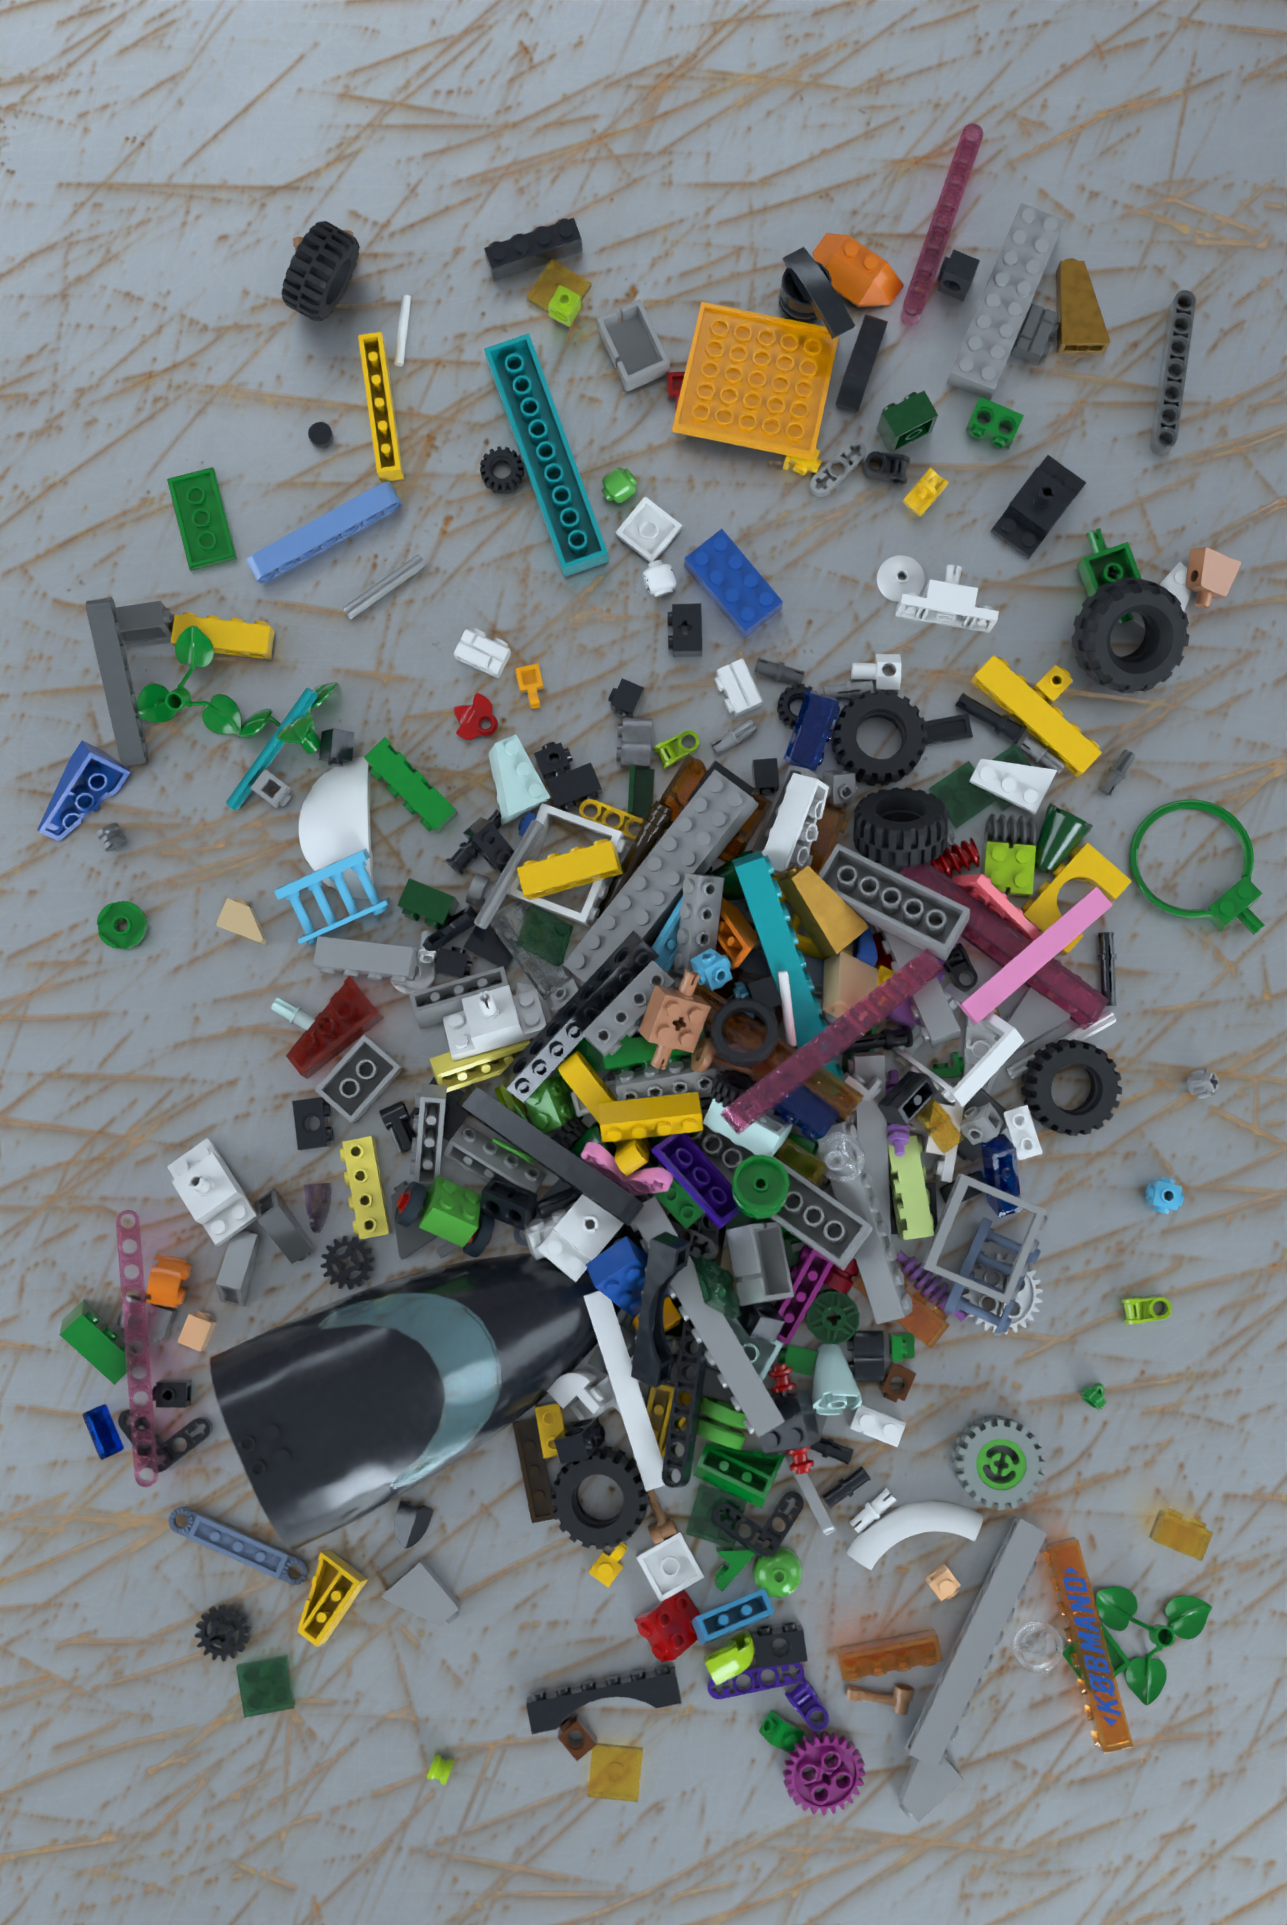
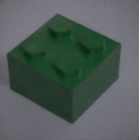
M925 391L918 394L916 392L910 393L903 399L904 401L897 405L891 403L882 410L877 431L889 453L932 432L938 414Z
M409 878L397 906L402 910V914L405 917L416 922L421 918L425 920L424 923L427 926L439 930L447 925L450 918L455 914L459 902L454 896Z

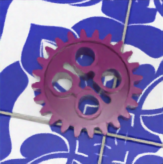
M823 1731L821 1738H818L816 1733L813 1732V1740L809 1741L804 1736L803 1741L805 1744L795 1743L797 1751L788 1752L792 1760H784L787 1769L782 1772L785 1778L783 1782L786 1789H788L789 1797H793L796 1806L801 1804L803 1811L810 1807L812 1814L815 1815L817 1810L820 1809L822 1815L825 1816L827 1809L830 1808L832 1813L835 1814L836 1806L839 1805L844 1810L845 1801L853 1803L852 1794L860 1795L856 1786H864L861 1777L866 1776L862 1768L865 1766V1763L860 1758L861 1754L858 1748L855 1749L854 1743L852 1741L848 1742L845 1735L838 1739L836 1732H833L828 1737L826 1731ZM828 1754H834L831 1758L825 1759ZM806 1767H812L809 1771L803 1772ZM845 1774L842 1779H837L839 1775ZM817 1788H823L820 1792H815Z

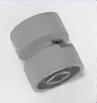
M477 873L470 885L466 903L478 908L482 906L497 881L491 883L490 878ZM507 894L495 914L498 915L504 905L505 899L507 897Z

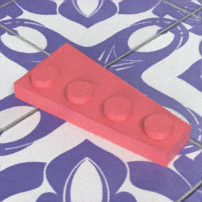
M961 875L952 878L949 882L951 886L955 889L960 886L967 892L965 895L967 899L972 903L976 901L985 906L986 910L984 912L996 920L1003 921L1002 927L1026 946L1041 935L1038 926L1029 922L1023 916V911L1013 906L1007 900V895L997 890L991 884V879L986 875Z

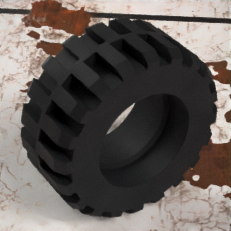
M327 221L317 222L303 237L301 244L298 245L297 251L290 261L291 263L286 271L281 292L285 305L313 321H323L341 300L353 276V271L357 265L356 261L359 257L358 251L360 250L359 243L354 236Z
M877 689L875 693H871L870 690L863 692L860 697L855 696L848 705L843 707L836 720L832 732V749L836 753L835 759L838 765L842 764L845 770L856 773L855 781L859 783L861 780L866 781L867 785L875 786V784L886 786L893 781L896 783L913 771L925 751L927 731L924 730L926 725L924 717L920 718V710L916 705L912 707L909 704V698L906 696L903 699L898 697V692L891 690L890 694L884 693V689ZM874 717L884 718L891 721L898 728L902 742L900 749L895 755L887 759H876L861 750L857 743L856 735L859 726L866 719Z
M899 787L890 790L881 789L877 793L872 792L867 797H863L854 809V846L863 857L869 858L876 863H881L882 866L889 867L891 865L896 866V868H903V866L916 867L917 864L924 865L929 863L930 860L934 861L946 849L948 840V809L941 799H937L931 793L927 794L923 790L918 789L917 791L906 787L905 789H899Z
M1074 1039L1058 1040L1057 1043L1050 1042L1046 1044L1044 1050L1038 1049L1034 1053L1036 1058L1033 1061L1029 1060L1027 1062L1028 1072L1027 1074L1023 1073L1021 1079L1025 1081V1087H1021V1094L1026 1097L1024 1104L1031 1110L1030 1115L1048 1129L1069 1136H1077L1079 1133L1083 1135L1090 1134L1092 1132L1091 1129L1099 1130L1104 1126L1102 1122L1105 1119L1110 1121L1114 1116L1111 1110L1113 1107H1119L1120 1101H1117L1116 1098L1117 1094H1122V1087L1118 1086L1117 1082L1122 1080L1120 1072L1115 1071L1114 1068L1117 1065L1113 1059H1109L1107 1057L1108 1054L1095 1045ZM1069 1064H1077L1084 1067L1089 1074L1091 1081L1090 1093L1086 1101L1078 1108L1064 1110L1058 1107L1052 1098V1082L1060 1069Z
M604 1446L603 1449L598 1448L589 1459L566 1463L557 1474V1479L552 1486L551 1505L555 1508L552 1513L555 1520L559 1519L561 1531L563 1533L567 1531L571 1535L569 1539L573 1542L579 1540L582 1542V1546L589 1548L591 1545L596 1546V1549H604L606 1546L613 1548L618 1546L620 1542H625L631 1538L632 1534L637 1531L644 1520L650 1502L649 1491L645 1490L640 1471L636 1466V1460L633 1457L631 1459L625 1456L626 1452L620 1449L616 1452L612 1450V1447ZM594 1474L604 1475L614 1480L620 1487L624 1502L621 1511L614 1518L608 1520L596 1519L587 1514L580 1505L578 1489L582 1481Z

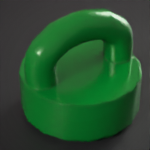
M1096 1383L1092 1389L1085 1387L1080 1394L1081 1398L1088 1405L1097 1410H1101L1106 1404V1400L1103 1398L1105 1388L1101 1383Z

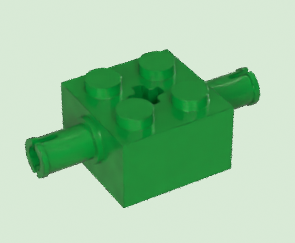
M1101 528L1086 534L1093 554L1082 558L1077 563V568L1088 596L1091 597L1096 593L1097 588L1105 583L1115 582L1116 579H1142L1128 542L1107 548ZM1107 574L1113 575L1114 578L1112 579L1111 577H1108ZM1132 613L1121 617L1118 623L1123 624L1133 620Z

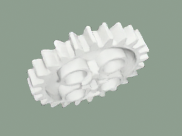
M1000 1253L995 1255V1260L1011 1267L1014 1266L1017 1258L1015 1257L1011 1261V1254L1006 1253L1004 1259H1002ZM979 1264L978 1268L973 1267L972 1269L974 1277L986 1282L988 1273L995 1272L997 1282L992 1286L1001 1290L1003 1287L1004 1290L1009 1278L1008 1276L1003 1285L1002 1273L982 1264ZM1035 1270L1027 1271L1015 1299L1017 1311L1015 1314L1008 1316L1012 1319L1009 1327L1015 1333L1017 1332L1018 1324L1023 1328L1027 1327L1025 1319L1034 1321L1030 1313L1032 1311L1039 1312V1309L1034 1305L1043 1301L1036 1298V1294L1042 1293L1043 1290L1035 1287V1285L1041 1282L1040 1279L1032 1278L1036 1273ZM964 1287L967 1289V1293H963L961 1296L967 1298L968 1302L983 1308L982 1300L987 1295ZM992 1298L993 1305L987 1311L996 1314L1000 1301ZM1001 1302V1305H1000V1310H1001V1312H1000V1315H998V1316L1001 1317V1315H1002V1313H1003V1310H1004V1308H1005V1306H1006V1303ZM968 1313V1317H973V1316H974V1315ZM978 1317L975 1319L974 1323L976 1325L984 1322V1330L987 1331L992 1326V1332H995L996 1325Z

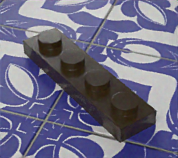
M531 1418L513 1422L531 1522L537 1523L554 1519L552 1512L555 1508L551 1505V1496L553 1494L546 1458H543L537 1419Z

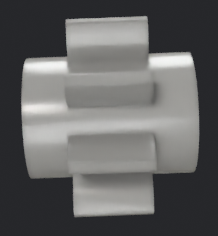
M1207 1067L1191 1072L1192 1076L1187 1081L1191 1094H1198L1199 1099L1210 1098V1096L1215 1095L1214 1091L1219 1088V1080L1214 1072L1208 1073Z

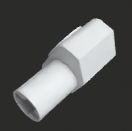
M876 654L875 663H852L851 679L875 680V689L900 690L901 656L900 654ZM889 667L894 671V675L886 676L883 674L882 669Z

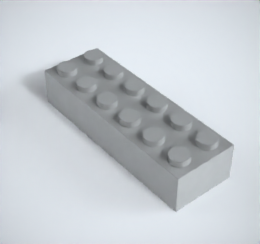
M839 844L835 846L818 875L864 921L944 961L947 960L969 921V908Z

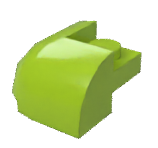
M749 1629L726 1639L727 1646L704 1656L706 1667L716 1685L740 1675L751 1664L754 1656V1644Z

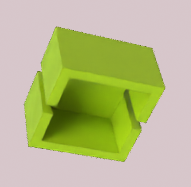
M987 841L982 846L980 874L989 877L992 881L991 884L997 890L1003 893L1006 892L1007 896L1028 898L1033 894L1036 846L1013 844L1009 848V843Z

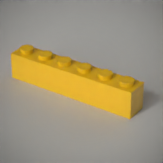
M382 332L358 335L377 475L380 482L404 479L385 341Z
M993 655L974 675L971 682L1021 726L1026 725L1025 731L1044 748L1048 747V751L1063 761L1065 767L1078 778L1102 753L1099 750L1098 744L1094 740L1084 737L1081 734V729L1075 723H1069L1063 718L1061 710L1056 706L1051 707L1045 701V697L1040 691L1031 689L1027 685V680L1021 674H1015L1010 670L1006 660Z

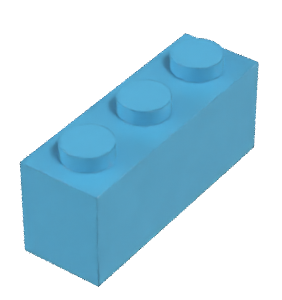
M764 1588L699 1615L691 1623L702 1646L764 1620L775 1612Z

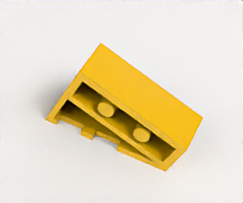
M330 1549L320 1552L317 1570L311 1582L312 1587L309 1597L305 1602L297 1629L299 1634L316 1647L327 1642L368 1581L367 1577Z

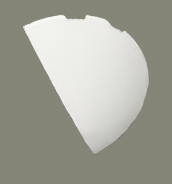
M364 757L353 758L351 762L343 763L342 767L332 768L330 771L325 772L312 786L300 812L299 840L304 857L314 871L363 849H367L370 858L365 861L366 866L364 867L373 884V853L371 851L370 765ZM351 867L344 870L342 877L351 896L357 899L369 900L356 871H353ZM329 877L321 880L329 887L331 886L338 890L334 881H331Z

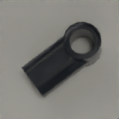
M400 1101L379 1110L386 1129L390 1130L399 1154L411 1150L412 1139L416 1135L409 1122L411 1118L404 1102Z

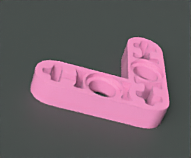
M588 1142L581 1154L582 1159L588 1165L633 1196L668 1191L674 1179L673 1175L663 1168L636 1170L629 1176H626L617 1166L615 1158L603 1146L594 1142Z

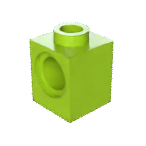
M559 285L548 304L549 317L571 327L581 309V296Z

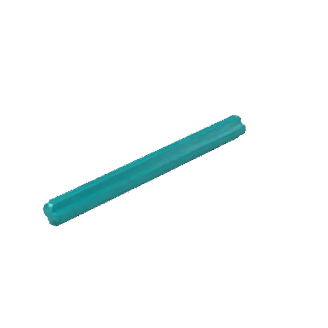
M310 688L304 690L226 801V804L231 809L237 811L252 791L250 787L265 769L267 770L286 743L277 739L279 731L286 725L294 722L298 717L305 715L315 702L318 694Z

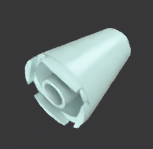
M822 1343L816 1349L817 1356L812 1390L813 1408H816L818 1414L827 1416L843 1414V1409L849 1407L850 1411H854L861 1406L862 1397L839 1345Z

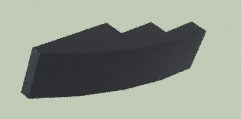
M805 247L783 257V261L804 301H809L818 320L822 319L831 338L834 339L853 329L855 324L844 304Z

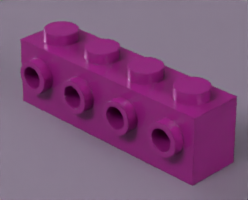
M804 1245L799 1253L798 1258L800 1260L797 1266H792L789 1270L794 1297L776 1300L777 1302L774 1305L785 1321L776 1339L788 1345L833 1266L831 1261L807 1245Z

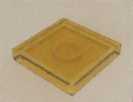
M551 259L526 299L549 314L548 304L559 285L580 295L581 302L592 285L591 282Z
M597 1743L592 1749L588 1797L638 1802L643 1748Z

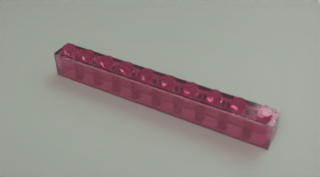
M929 863L924 865L917 864L916 867L903 866V868H898L896 873L969 908V921L960 936L1002 968L1032 943L1022 932L1013 928L1002 917L996 915L981 901L976 900L961 886L955 884L944 873L938 871ZM1054 958L1023 983L1029 988L1032 987L1071 1014L1070 1019L1084 1030L1097 1022L1109 1001L1100 991L1091 987L1080 976L1071 972Z

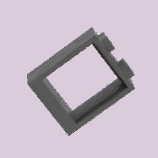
M161 601L116 607L124 644L170 638L172 636L174 614Z

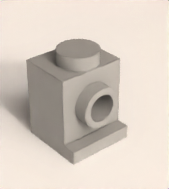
M266 769L250 787L276 809L279 805L285 806L291 798L289 794L291 789ZM277 788L278 792L276 795L271 796V790Z

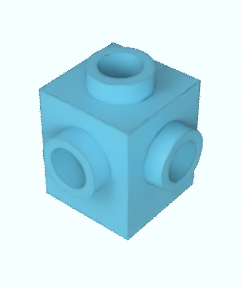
M711 948L690 960L694 972L701 975L698 983L710 990L718 989L733 979L730 972L731 963L729 959Z
M1161 1177L1160 1181L1151 1180L1145 1193L1146 1205L1154 1206L1153 1211L1168 1214L1169 1210L1177 1211L1184 1199V1193L1181 1192L1182 1186L1175 1185L1176 1180ZM1166 1191H1169L1168 1197H1167V1200H1166V1199L1164 1198V1193H1165Z

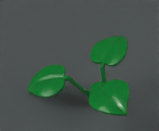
M192 625L186 628L180 634L175 645L177 660L184 665L190 664L189 670L177 685V688L171 692L164 686L156 683L145 686L137 699L140 718L151 722L163 723L174 718L177 711L185 706L189 708L192 706H207L202 712V719L204 725L210 731L217 734H238L242 729V716L234 700L226 695L216 694L212 697L210 703L208 701L192 702L190 692L184 688L185 683L195 669V665L206 667L214 658L215 652L211 640L197 626Z
M326 683L312 689L318 694V697L306 715L298 717L294 722L283 727L277 734V739L286 743H299L307 754L317 751L320 748L321 739L315 733L317 728L313 723V716L310 714V710L319 706L338 683ZM262 709L252 714L243 723L242 729L237 736L240 738L254 735L267 722H272L278 727L281 723L271 717V709Z
M1118 1586L1098 1590L1095 1597V1606L1101 1621L1107 1627L1115 1631H1123L1127 1628L1129 1621L1147 1629L1150 1641L1156 1645L1146 1655V1659L1140 1657L1132 1659L1130 1661L1132 1664L1125 1670V1679L1128 1687L1144 1705L1151 1704L1159 1696L1167 1678L1164 1663L1159 1659H1151V1657L1158 1651H1162L1163 1647L1172 1646L1175 1642V1635L1187 1640L1197 1637L1206 1624L1212 1606L1195 1597L1177 1596L1172 1598L1165 1606V1615L1170 1620L1167 1626L1160 1624L1151 1626L1132 1617L1137 1612L1138 1603L1135 1595L1130 1590Z

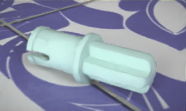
M276 998L272 1004L271 1009L290 1020V1024L295 1023L309 1031V1033H313L319 1023L318 1019L303 1012L300 1006L296 1008L281 998Z

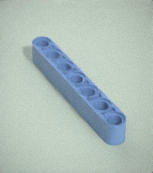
M383 482L247 558L246 563L256 581L264 583L392 513L402 505V502L390 482Z

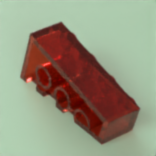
M348 976L338 992H335L329 1004L316 1016L314 1023L302 1034L286 1057L299 1074L308 1079L384 1017L357 982Z

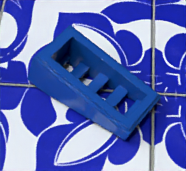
M869 926L868 929L853 940V957L874 967L878 954Z

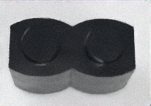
M856 1330L855 1334L847 1341V1350L852 1351V1361H848V1366L855 1382H885L883 1331Z

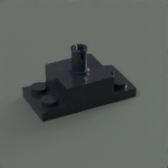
M1047 455L1010 502L1006 511L990 532L1024 557L1030 559L1087 482Z

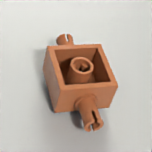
M688 969L684 971V976L678 990L655 985L639 1028L641 1035L648 1042L658 1044L653 1059L650 1062L652 1066L658 1069L660 1066L662 1070L666 1069L672 1049L694 1053L711 1008L701 996L693 994L701 975L692 970L691 973Z

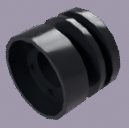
M816 262L831 283L832 279L829 271L821 263ZM786 268L782 276L778 306L781 314L786 319L809 324L816 323L818 318L809 301H804L791 274Z

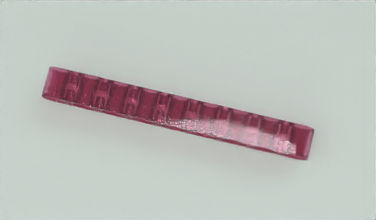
M971 123L966 125L959 139L901 309L900 318L906 325H916L922 317L983 138V130L977 124ZM971 137L975 139V141H969L967 138ZM963 158L966 159L968 162L964 163L961 162L959 159ZM951 180H958L961 184H955ZM945 201H950L954 205H947L945 204ZM942 222L946 227H940L937 223ZM929 244H936L939 248L934 249ZM928 265L932 270H925L922 266ZM914 287H922L925 291L918 292ZM914 308L917 313H909L907 309Z

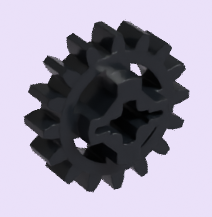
M343 1236L342 1242L337 1238L334 1239L335 1246L327 1245L326 1249L329 1253L321 1255L322 1258L326 1259V1263L320 1266L321 1268H327V1272L323 1276L332 1277L329 1283L331 1285L339 1282L338 1289H343L345 1284H347L349 1290L353 1289L354 1283L358 1287L362 1286L361 1279L363 1278L368 1281L370 1276L367 1272L375 1270L374 1267L370 1266V1262L376 1259L369 1257V1253L373 1249L364 1248L366 1245L365 1240L357 1243V1236H354L351 1241H349L348 1236ZM347 1246L345 1253L341 1255L335 1254L339 1248ZM358 1250L363 1255L364 1261L359 1259L357 1255ZM350 1256V1261L356 1265L346 1269V1264L340 1260L347 1259ZM332 1264L337 1266L339 1270L338 1275L335 1273ZM355 1270L362 1271L356 1278L349 1279L351 1272Z
M221 1603L218 1610L212 1606L209 1608V1614L204 1612L201 1615L203 1621H199L196 1624V1627L201 1629V1631H198L195 1637L201 1638L197 1647L204 1646L206 1648L203 1653L204 1656L210 1652L212 1653V1660L215 1661L218 1656H221L222 1662H225L228 1654L234 1659L237 1656V1651L243 1652L245 1649L243 1643L250 1641V1637L245 1634L249 1633L252 1629L245 1626L249 1618H241L242 1609L236 1613L234 1611V1604L225 1609L224 1603ZM211 1621L212 1630L210 1634H207L208 1625ZM231 1628L227 1635L219 1634L215 1636L220 1629L223 1631ZM239 1630V1638L237 1643L235 1644L236 1639L234 1635L235 1632Z

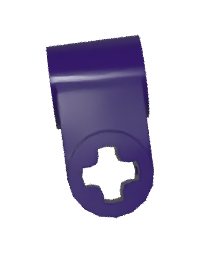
M804 1678L798 1687L791 1692L787 1691L785 1695L808 1726L813 1730L820 1731L825 1729L829 1723L828 1711L812 1685ZM819 1710L824 1713V1717L820 1721L815 1722L810 1718L814 1711Z

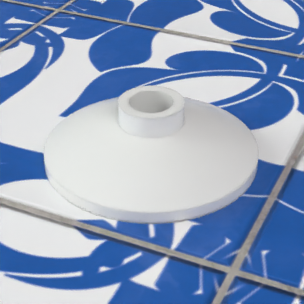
M899 555L887 559L880 566L877 573V585L880 592L888 600L899 603L902 594H907L908 592L920 594L925 582L922 567L916 560L908 556ZM903 573L906 579L900 580L897 575Z

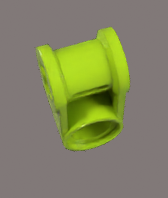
M686 730L671 739L657 744L653 751L659 755L663 763V770H668L696 754L700 748V740L696 732ZM686 738H692L696 741V744L692 748H685L682 742Z
M1138 1296L1121 1299L1126 1316L1124 1324H1140L1147 1321L1167 1319L1172 1313L1171 1303L1168 1299L1161 1296ZM1157 1301H1162L1164 1305V1310L1160 1314H1155L1153 1311V1305Z

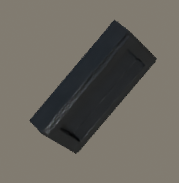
M968 713L925 721L924 730L927 731L926 747L971 739L973 737Z

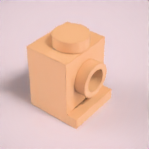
M945 1563L925 1578L928 1585L941 1601L945 1598L949 1600L954 1597L959 1591L957 1588L961 1586Z

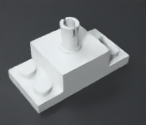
M947 565L945 582L930 579L923 597L914 592L902 594L895 616L990 633L998 620L999 611H995L992 607L986 605L975 607L978 588L959 585L962 567L957 565L954 571V565Z
M509 985L463 998L464 1011L442 1017L453 1061L534 1038L547 1025L537 989L513 996Z
M959 1082L951 1083V1086L954 1088ZM944 1098V1101L948 1102L947 1105L939 1103L928 1104L925 1120L913 1118L910 1122L912 1126L909 1127L911 1133L922 1134L923 1153L939 1156L938 1160H934L932 1175H936L935 1180L952 1182L961 1129L959 1126L962 1121L964 1107L956 1101L950 1103Z
M206 1138L167 1166L175 1179L172 1181V1184L195 1221L204 1226L216 1246H221L257 1220L255 1209L209 1138Z
M582 1194L537 1250L576 1282L587 1269L585 1264L598 1256L624 1223Z

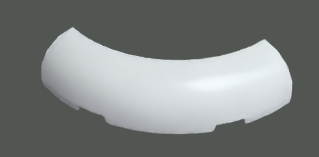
M920 1501L905 1504L882 1514L879 1520L872 1522L853 1540L846 1553L864 1567L872 1570L879 1558L890 1547L916 1534L935 1531L948 1532L975 1541L983 1522V1515L955 1503Z

